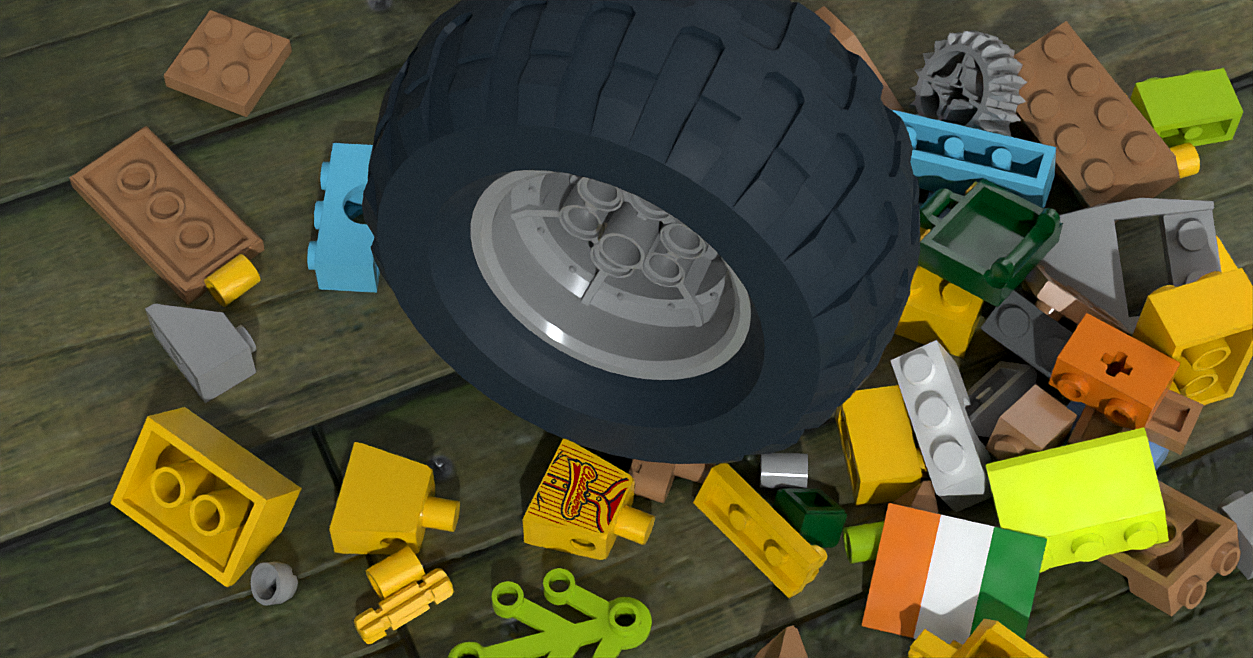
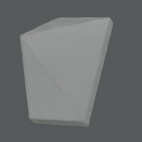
M1000 361L967 391L971 405L965 407V410L977 436L990 438L999 417L1036 384L1037 372L1033 366Z

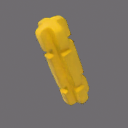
M441 568L434 569L421 577L423 582L419 585L414 581L379 602V609L374 611L373 608H369L357 615L354 619V624L366 644H373L387 635L385 630L389 627L394 631L429 610L428 604L432 601L435 604H439L452 596L454 592L453 585L447 574Z

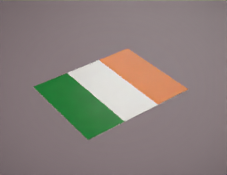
M888 503L861 626L914 639L926 629L948 644L955 640L963 645L983 619H990L1000 622L1024 640L1047 538Z

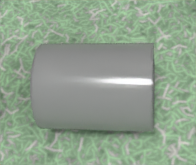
M760 454V488H807V454Z

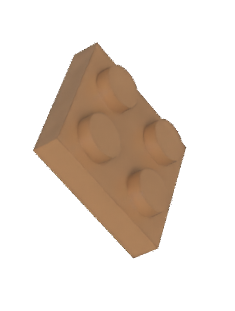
M210 10L164 74L166 86L248 117L291 54L290 40Z

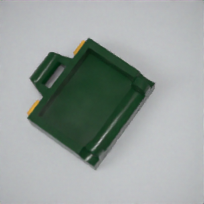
M984 178L979 182L975 181L965 191L964 196L953 193L948 189H938L919 208L920 227L927 231L920 237L918 265L986 302L999 307L1059 242L1063 223H1060V216L1054 209H1043ZM947 208L951 209L943 219L938 218Z

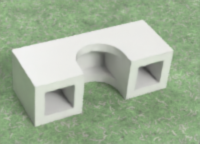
M937 340L890 360L935 493L955 512L991 498L992 493L985 464L992 463L988 450L985 449L986 447L979 440L967 416L965 407L971 405L955 360Z

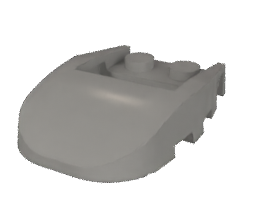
M1135 198L1097 204L1059 215L1060 223H1063L1059 242L1039 264L1045 267L1044 270L1048 275L1066 287L1070 285L1094 304L1119 320L1132 337L1140 316H1128L1114 221L1158 215L1169 285L1179 287L1195 282L1207 273L1213 271L1222 272L1212 213L1214 202ZM1023 280L1020 283V288L1038 299ZM1063 316V318L1070 322L1072 325H1074L1075 327L1078 326L1077 323L1073 322L1066 316Z

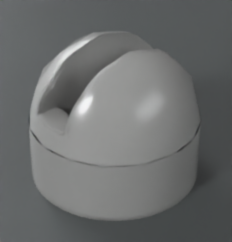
M277 561L260 563L255 567L251 575L252 594L262 605L281 604L289 600L295 594L298 586L297 576L293 575L292 568L288 564Z

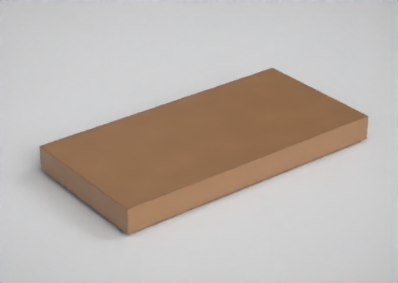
M147 126L69 177L72 187L187 305L208 291L204 279L233 258L243 254L250 261L265 250L263 240Z

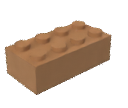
M1067 21L1014 55L1013 58L1023 64L1017 76L1022 77L1027 82L1019 89V95L1027 101L1018 105L1016 109V114L1021 121L1014 123L1028 141L1056 147L1055 176L1081 209L1097 204L1135 198H1154L1180 181L1174 153Z

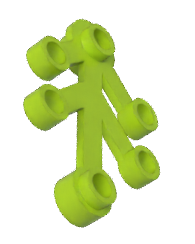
M557 568L549 571L544 577L543 588L545 598L554 605L568 604L591 617L592 620L574 624L524 598L523 590L518 584L505 581L499 583L492 591L491 597L494 612L502 618H515L542 633L483 647L476 642H463L456 645L450 651L448 658H462L467 655H474L477 658H537L548 655L547 658H574L580 646L599 641L601 642L592 658H617L621 650L635 648L648 638L651 632L652 618L648 608L641 601L631 597H618L608 602L575 585V578L571 572L566 569ZM556 581H562L568 584L569 588L564 592L558 593L551 590L550 586ZM505 594H511L517 598V601L510 606L502 605L498 600ZM627 615L631 616L635 622L628 627L618 625L615 620L619 616Z

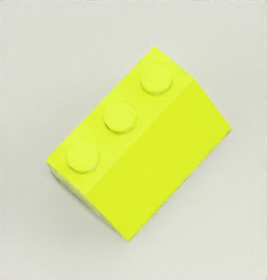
M1144 427L985 464L999 528L1047 538L1040 573L1057 566L1079 561L1090 562L1102 556L1132 549L1143 550L1155 544L1169 541L1164 503Z

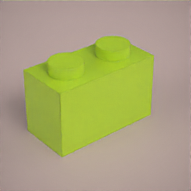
M1224 68L1209 71L1195 70L1185 75L1167 78H1149L1143 82L1135 83L1130 98L1131 102L1168 147L1187 142L1193 146L1232 140L1243 114V109Z

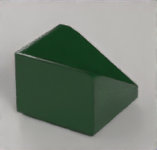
M794 488L777 491L772 508L810 545H817L821 548L837 546L847 517V513L820 488Z

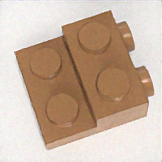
M1158 480L1165 508L1169 541L1155 544L1143 550L1132 549L1102 556L1097 560L1127 577L1131 593L1166 614L1173 616L1182 606L1188 609L1196 607L1205 595L1206 583L1216 573L1222 576L1230 574L1239 562L1241 551L1236 522Z

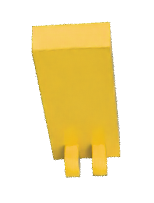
M720 463L711 468L693 503L789 599L802 592L806 584L815 579L819 568L826 561V551L820 546L810 545L728 463Z

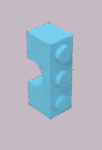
M333 143L330 162L323 161L320 182L321 189L325 190L324 201H316L314 227L319 230L317 241L309 242L307 256L308 269L315 270L318 287L321 290L377 293L380 270L370 248L374 235L368 225L352 221L357 216L363 214V191L368 181V165L373 145Z

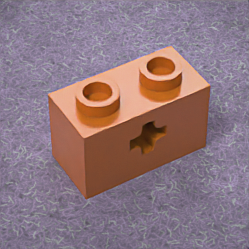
M1086 313L1057 357L1048 384L1058 389L1069 400L1082 402L1101 412L1115 425L1135 430L1143 427L1146 428L1169 391L1181 363Z

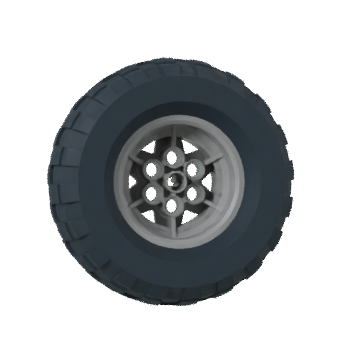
M461 0L428 26L384 95L368 165V181L363 191V215L365 222L374 235V240L370 247L374 260L407 317L434 351L462 378L488 398L547 432L611 455L668 464L731 463L741 461L744 455L772 454L784 450L797 443L805 429L819 428L830 418L835 409L849 399L871 375L878 365L886 345L892 340L910 295V286L918 266L920 254L918 178L913 174L910 163L913 147L907 128L902 118L883 104L881 94L884 86L861 56L847 50L830 33L831 27L799 2H791L790 0Z

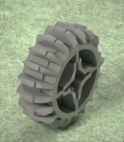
M970 30V32L964 31L963 33H949L947 40L935 41V52L923 53L925 66L924 68L914 70L919 79L917 85L909 88L916 94L915 101L908 107L918 113V116L1011 137L1009 124L1021 121L1016 114L1017 106L1027 102L1019 95V89L1027 83L1022 77L1017 76L1023 64L1013 58L1015 50L1003 44V41L999 40L996 36Z

